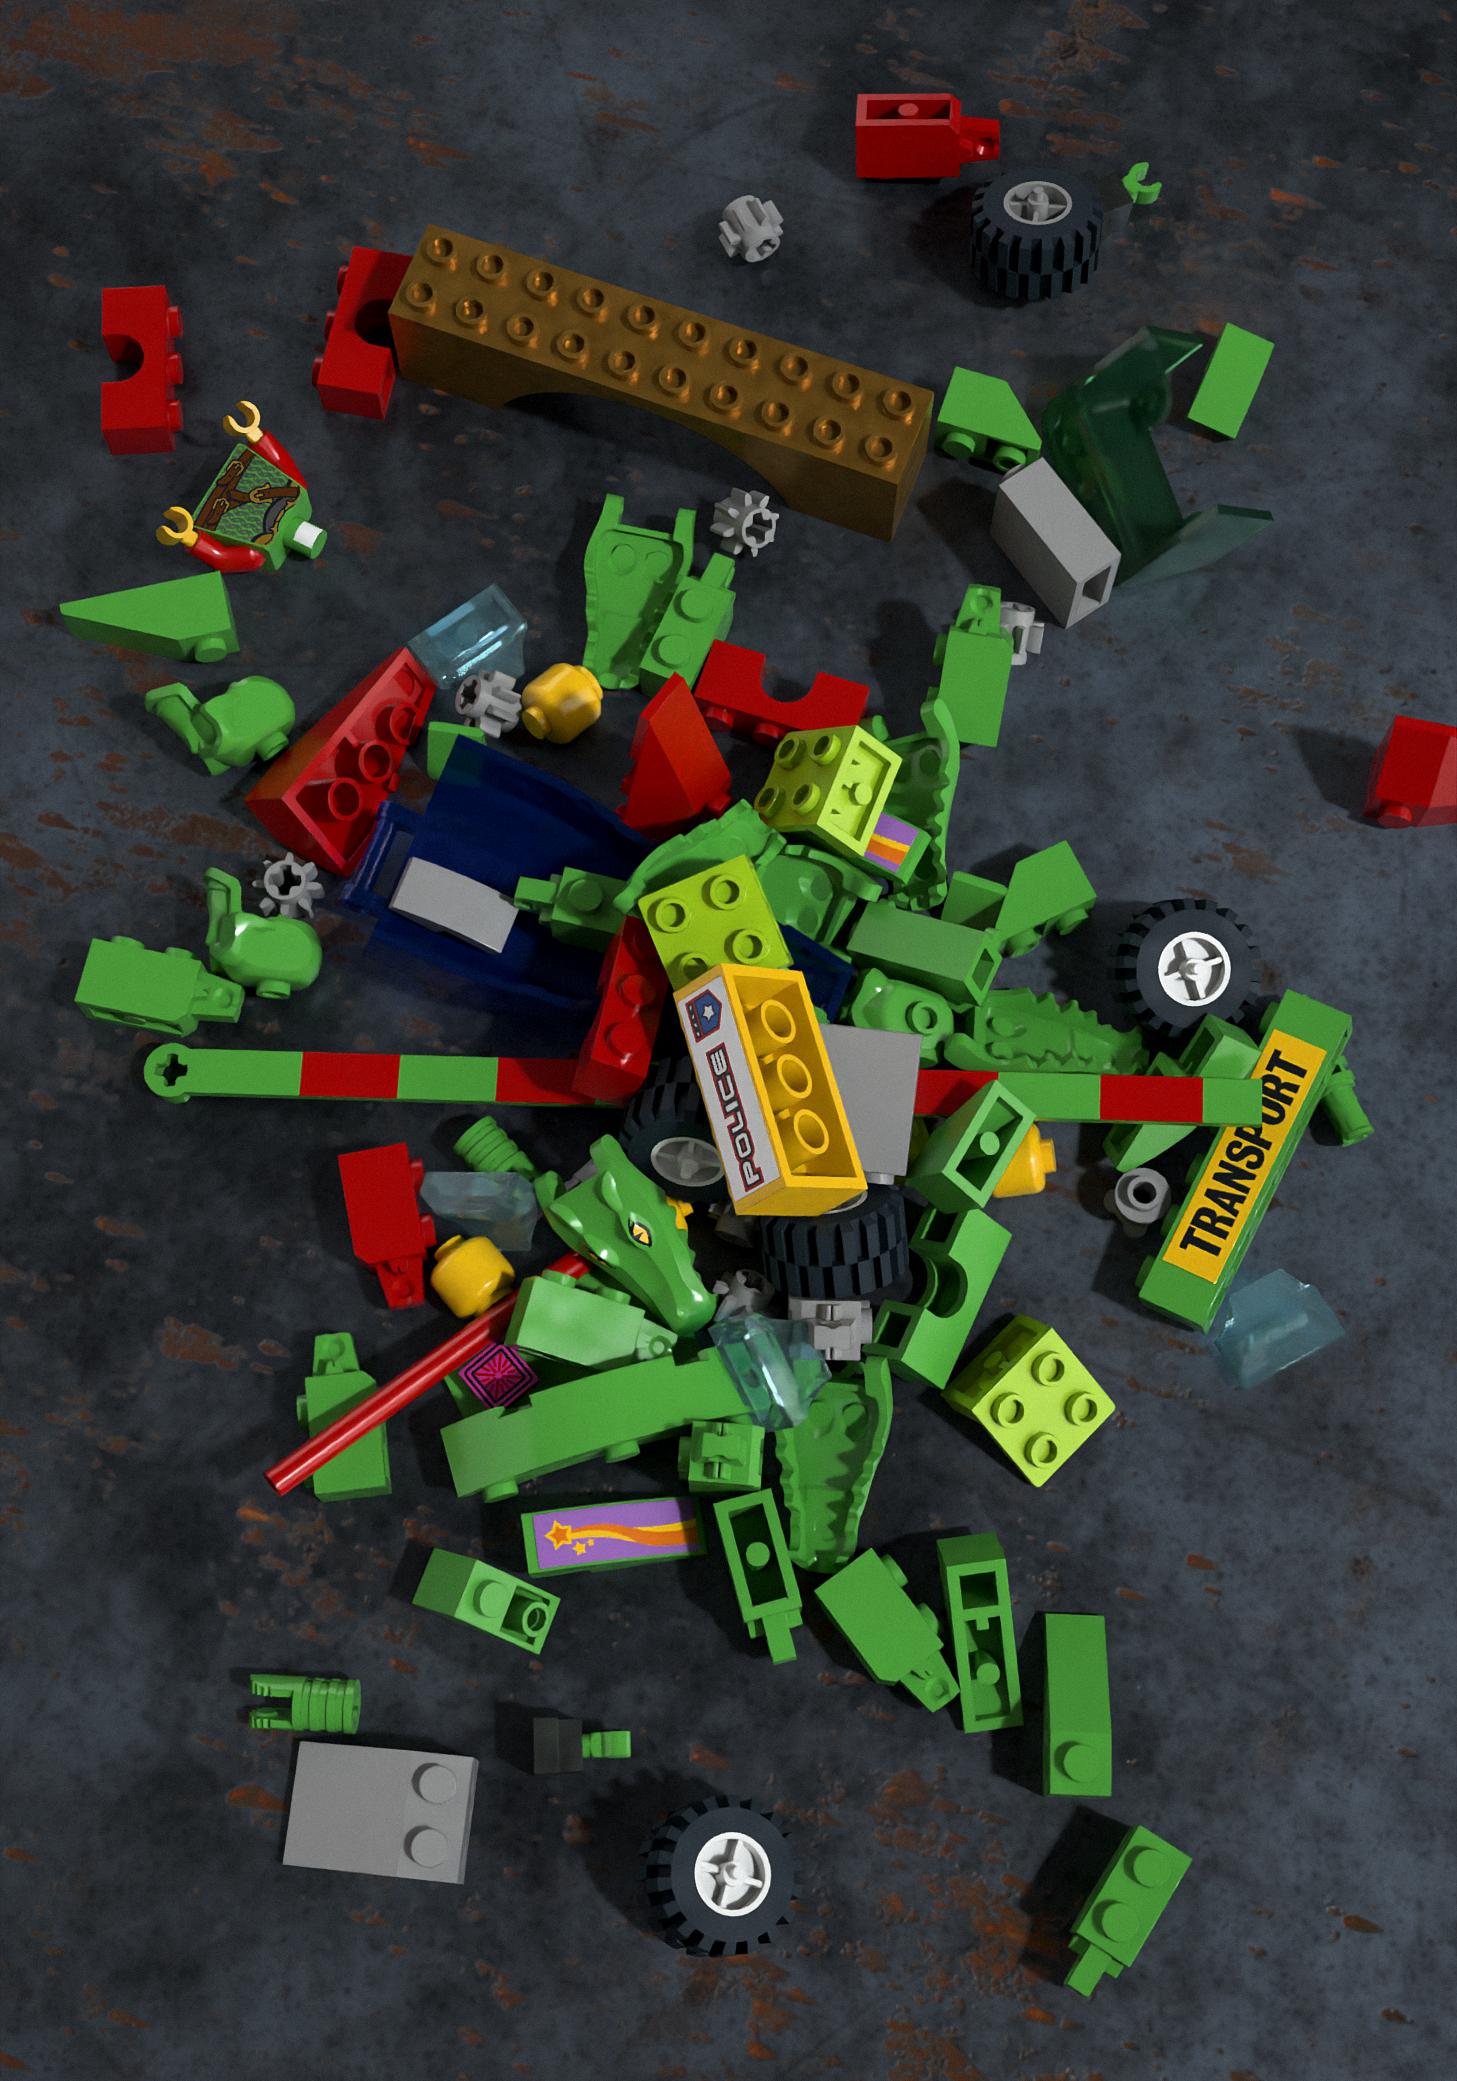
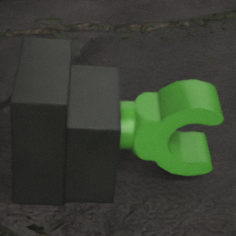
M1147 162L1134 165L1129 174L1121 180L1115 171L1100 178L1096 177L1092 169L1076 175L1077 179H1086L1091 183L1092 190L1098 191L1101 196V204L1103 205L1101 239L1109 236L1114 231L1126 227L1133 203L1146 205L1157 200L1162 186L1160 182L1154 183L1151 186H1143L1138 182L1145 179L1149 167Z
M558 1717L533 1718L534 1777L582 1774L583 1758H630L631 1756L630 1731L582 1734V1719L558 1720Z

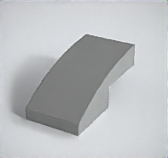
M416 857L409 858L388 907L435 933L447 931L491 955L502 952L519 911L514 906L513 898L459 873Z

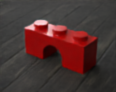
M354 246L349 265H341L337 278L339 302L336 311L329 310L325 321L324 338L327 341L324 356L318 355L315 358L312 369V386L318 388L323 409L380 420L385 419L396 378L391 348L372 345L365 342L364 339L376 328L391 326L388 311L414 256Z
M165 285L102 288V337L112 362L135 361L142 364L140 370L127 380L101 382V431L112 455L175 452V432L183 431L182 405L180 399H175V385L183 384L182 359L180 353L175 352V338L183 337V320L180 306H172Z
M714 639L693 696L708 728L719 732H730L733 729L752 735L756 742L766 747L777 748L789 732L851 725L859 726L860 720L865 717L868 709L870 687L818 671L813 686L805 697L794 702H780L769 697L762 688L766 676L765 654Z
M626 915L607 947L595 993L602 996L601 1003L593 1025L583 1041L571 1087L572 1091L622 1108H626L629 1098L635 1095L646 1079L669 984V978L647 925L641 919Z

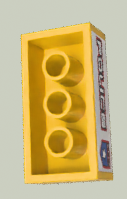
M719 963L674 992L673 996L680 1017L681 1028L686 1038L696 1073V1080L701 1090L711 1125L712 1136L717 1146L728 1184V1192L732 1198L736 1215L820 1216L867 1190L866 1179L803 972Z

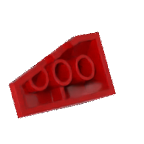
M399 647L274 762L245 797L244 803L277 841L341 878H348L379 838L384 825V821L380 819L389 793H396L402 778V776L397 774L407 746L416 742L435 693L436 685L406 647Z
M674 672L639 716L629 757L635 760L630 773L622 780L620 791L629 798L626 807L620 804L614 810L612 818L613 840L621 847L668 841L678 834L685 836L699 823H707L713 819L718 820L730 809L733 803V798L730 797L731 774L685 679Z
M1396 715L1372 759L1363 817L1377 819L1379 824L1394 829H1404L1409 826L1425 827L1457 823V728Z

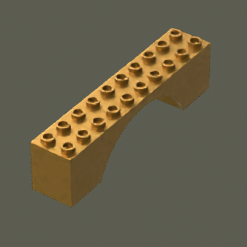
M430 223L388 311L402 378L499 410L506 402L517 397L542 392H564L596 396L647 410L707 437L742 459L782 495L791 510L888 543L892 542L926 456L934 400L933 391Z

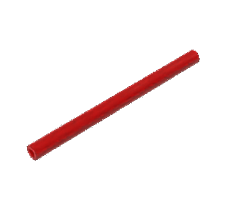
M571 1249L545 1269L567 1274L579 1280L597 1265L574 1249ZM543 1270L535 1276L541 1277ZM520 1287L263 1472L266 1482L274 1493L282 1497L505 1334L509 1328Z

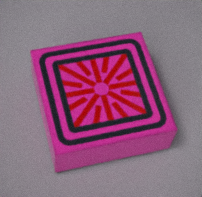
M503 1335L458 1372L487 1409L504 1406V1409H510L541 1382L515 1349L503 1346L505 1341Z

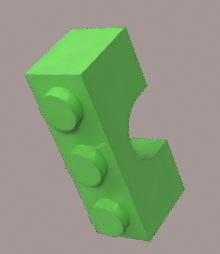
M928 1201L908 1248L923 1259L926 1265L927 1285L925 1292L916 1305L884 1299L872 1325V1343L864 1344L861 1351L867 1356H886L889 1370L902 1380L944 1390L1012 1234L980 1209L945 1215Z

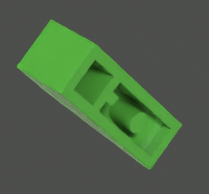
M220 571L59 604L61 615L73 637L184 662L197 660L203 663H210L223 659L228 653L240 651L230 598Z
M995 1532L938 1539L936 1542L942 1595L955 1678L960 1689L958 1698L964 1732L966 1734L1022 1726L1024 1721L1006 1558Z
M1044 1614L1043 1797L1089 1799L1111 1797L1112 1733L1104 1616Z

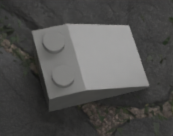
M300 1741L282 1865L464 1884L479 1761L473 1757Z

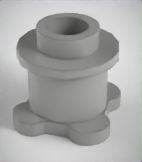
M1134 1168L1123 1174L1117 1181L1115 1189L1109 1190L1106 1193L1103 1206L1107 1212L1115 1214L1122 1222L1123 1232L1126 1236L1138 1239L1145 1235L1147 1227L1153 1222L1165 1219L1172 1206L1171 1188L1166 1179L1157 1171L1148 1168ZM1140 1192L1145 1194L1149 1199V1203L1143 1204L1138 1202L1134 1198L1133 1193Z

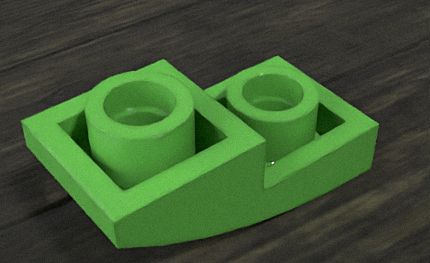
M1228 322L1225 323L1203 371L1205 374L1184 419L1229 440H1234L1260 383L1274 343Z

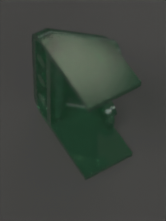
M1145 325L1054 397L1044 409L1041 419L1042 435L1058 477L1121 553L1112 587L1131 588L1211 565L1274 521L1270 511L1215 504L1205 512H1195L1183 520L1150 433L1166 421L1172 409L1173 393L1166 374L1204 345L1200 335Z

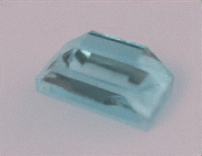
M494 583L407 642L409 652L440 689L457 692L467 677L471 675L478 676L481 669L492 673L495 669L515 679L524 675L523 640L528 626L526 620L497 584Z
M426 1172L420 1189V1194L436 1215L446 1220L458 1222L471 1237L485 1236L494 1243L499 1251H530L532 1249L534 1227L544 1212L537 1199L534 1185L518 1172Z
M1281 1267L1228 1296V1314L1225 1328L1214 1341V1344L1242 1391L1245 1392L1341 1339L1346 1333L1316 1286L1302 1284Z
M753 1312L724 1318L708 1328L753 1425L764 1427L765 1433L793 1428L806 1420L811 1402L832 1376L821 1351L814 1350L808 1344L809 1326L806 1321L770 1319Z

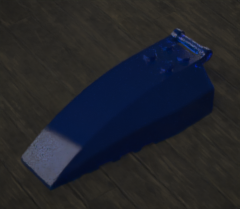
M458 733L424 815L393 802H380L374 816L378 822L351 884L343 886L338 903L353 912L370 915L378 919L362 956L466 1001L590 1030L602 996L595 993L605 953L564 944L552 937L550 927L539 924L540 915L519 909L502 952L491 955L447 931L435 933L388 907L407 862L411 857H416L459 873L514 899L520 876L549 881L551 874L563 875L565 867L628 881L633 871L662 843L655 838L649 840L620 821L621 817L563 779ZM398 831H404L413 835L414 838L386 899L372 893V890ZM777 921L794 962V965L787 968L803 972L807 988L811 994L812 1004L824 1010L830 1024H833L854 966L792 926H784ZM669 980L654 1043L689 1050L681 1028L680 1017L673 996L674 990Z

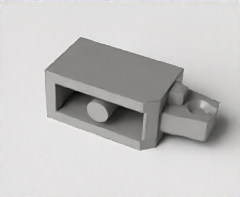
M788 1294L787 1345L790 1358L801 1360H860L861 1344L872 1343V1308H870L869 1299H861L860 1295L838 1299L832 1297L814 1299L810 1298V1296L797 1297Z

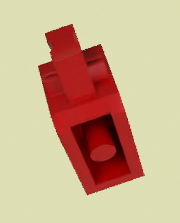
M951 93L857 95L855 122L857 178L886 180L890 178L925 177L927 179H941L943 177H959L960 164L999 158V120L961 116V102Z
M406 1142L338 1155L354 1254L360 1260L361 1267L373 1275L379 1276L391 1311L425 1305L424 1266L431 1265L428 1247L438 1246L432 1212L422 1213L418 1193L428 1191L422 1158L412 1159Z

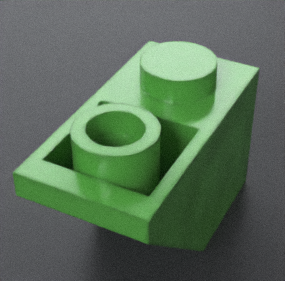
M956 366L937 419L933 446L943 448L945 452L957 458L973 457L993 463L1004 472H1008L1020 464H1024L1027 467L1037 461L1042 441L1007 381Z
M1066 840L1016 863L995 925L996 929L1002 931V942L998 949L1001 956L1009 954L1011 958L1020 957L1035 949L1040 944V938L1057 930L1060 935L1069 934L1081 928L1089 921L1088 916L1091 915L1097 895Z
M434 1547L412 1604L454 1623L539 1655L561 1598L477 1559Z

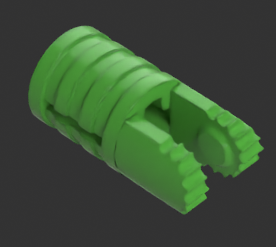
M492 1116L482 1118L459 1138L453 1147V1151L459 1157L464 1158V1162L475 1170V1174L480 1179L486 1182L485 1186L520 1223L524 1224L534 1214L533 1210L509 1181L519 1174L535 1192L534 1180L544 1173L524 1151L518 1149L517 1144L507 1137L505 1131L497 1126V1122Z
M250 1675V1692L252 1694L292 1698V1708L263 1707L252 1710V1712H249V1728L287 1731L310 1729V1731L316 1732L327 1730V1732L335 1733L338 1731H344L345 1734L356 1733L361 1707V1684L359 1679H349L346 1681L338 1678H333L332 1680L319 1677L309 1679L308 1676Z

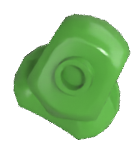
M259 675L249 676L238 683L234 681L228 686L225 694L213 697L204 704L200 703L187 686L181 683L153 689L146 693L144 706L148 712L162 718L184 741L192 754L199 755L207 765V771L211 776L221 775L231 767L239 768L245 766L259 756L263 761L271 759L288 745L289 740L286 736L295 723V705L287 690L276 681Z
M210 867L203 874L202 878L206 884L205 890L207 891L209 915L205 944L209 946L210 973L221 978L231 979L234 983L244 987L256 988V995L264 998L286 999L290 997V991L306 989L318 977L323 960L321 942L311 925L300 920L286 918V915L283 914L265 919L253 913L243 912L241 910V885L238 879L213 867Z
M875 967L865 968L859 972L857 982L850 993L834 994L816 1005V1007L826 1012L830 1024L923 1034L919 1069L933 1067L945 1058V1039L949 1035L954 1034L952 1009L942 995L907 982L888 979L882 971Z

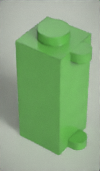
M883 898L878 903L868 902L861 919H858L850 930L849 944L846 948L861 970L875 967L882 971L888 979L907 982L936 992L943 997L979 1007L1003 959L998 952L1002 942L1001 930L988 927L983 932L896 908L894 901Z

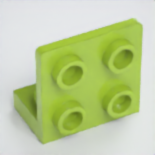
M858 725L787 733L775 751V762L765 786L758 793L754 802V809L759 811L760 819L767 826L774 827L778 833L810 830L848 858L863 857L902 758Z
M745 854L641 897L638 900V906L674 992L719 963L784 969L794 965L750 857Z
M1020 1313L940 1393L953 1410L978 1422L1026 1480L1036 1487L1042 1486L1115 1410V1404L1055 1330Z

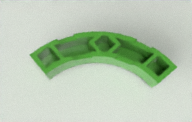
M760 1341L706 1348L697 1352V1356L678 1363L674 1362L673 1355L606 1371L529 1395L531 1403L512 1409H504V1406L494 1407L440 1429L458 1498L482 1494L484 1503L496 1502L517 1495L519 1493L517 1484L603 1455L606 1463L625 1460L640 1454L639 1445L692 1433L693 1420L759 1426L757 1416L779 1407Z

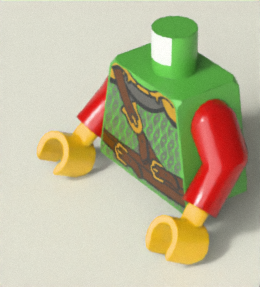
M240 401L236 406L247 418L246 428L237 425L235 420L229 415L223 418V428L231 436H245L248 440L247 446L238 442L192 517L188 511L181 507H171L163 513L167 519L176 523L179 532L176 533L166 526H160L156 530L157 539L162 544L168 546L176 545L179 542L185 544L184 550L213 570L220 571L221 574L252 572L259 568L276 571L280 568L291 549L311 559H315L324 547L327 531L308 522L312 514V507L307 494L308 484L288 451L268 429L260 430L257 427L260 422V414L256 406L248 401Z

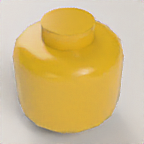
M568 663L554 664L530 682L523 690V723L529 732L538 739L545 737L556 744H566L595 723L601 715L602 689L596 678L585 667L580 665L572 666Z
M1032 1123L992 1192V1197L1003 1198L1037 1194L1044 1189L1046 1173L1056 1172L1052 1138L1041 1139L1040 1131L1035 1124Z
M457 1235L444 1243L434 1254V1258L438 1263L431 1273L430 1283L458 1318L466 1320L474 1317L477 1318L514 1291L511 1287L516 1278L515 1269L494 1243L485 1236L479 1235L464 1240L461 1235Z

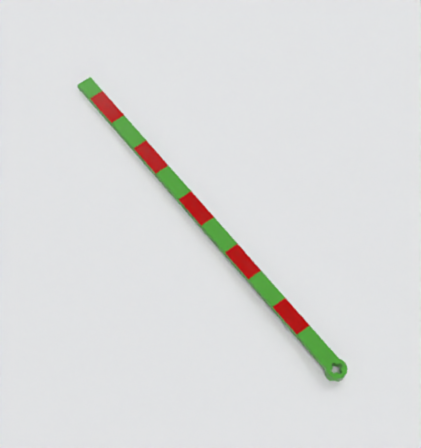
M169 1043L153 1050L144 1066V1079L148 1087L165 1102L174 1104L185 1103L190 1096L625 1109L572 1091L571 1087L578 1060L189 1049L182 1044ZM178 1061L182 1067L188 1069L186 1076L177 1077L174 1086H168L167 1079L162 1076L163 1072L171 1063ZM659 1062L649 1063V1065L659 1066ZM919 1069L914 1118L948 1119L984 1085L996 1079L1037 1115L1034 1121L1261 1128L1262 1079Z

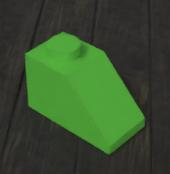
M996 1079L991 1080L930 1134L904 1180L945 1215L984 1208L1037 1115Z

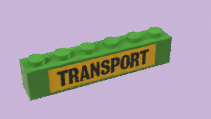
M1290 989L1286 990L1280 1004L1274 1001L1270 1003L1259 1027V1033L1265 1035L1259 1046L1262 1054L1244 1078L1262 1079L1261 1128L1210 1127V1133L1216 1135L1207 1155L1198 1153L1188 1170L1185 1184L1191 1186L1182 1206L1174 1203L1164 1219L1160 1235L1166 1237L1162 1248L1157 1258L1148 1255L1138 1273L1135 1286L1141 1288L1138 1297L1143 1306L1200 1333L1207 1334L1353 1031L1351 1015Z

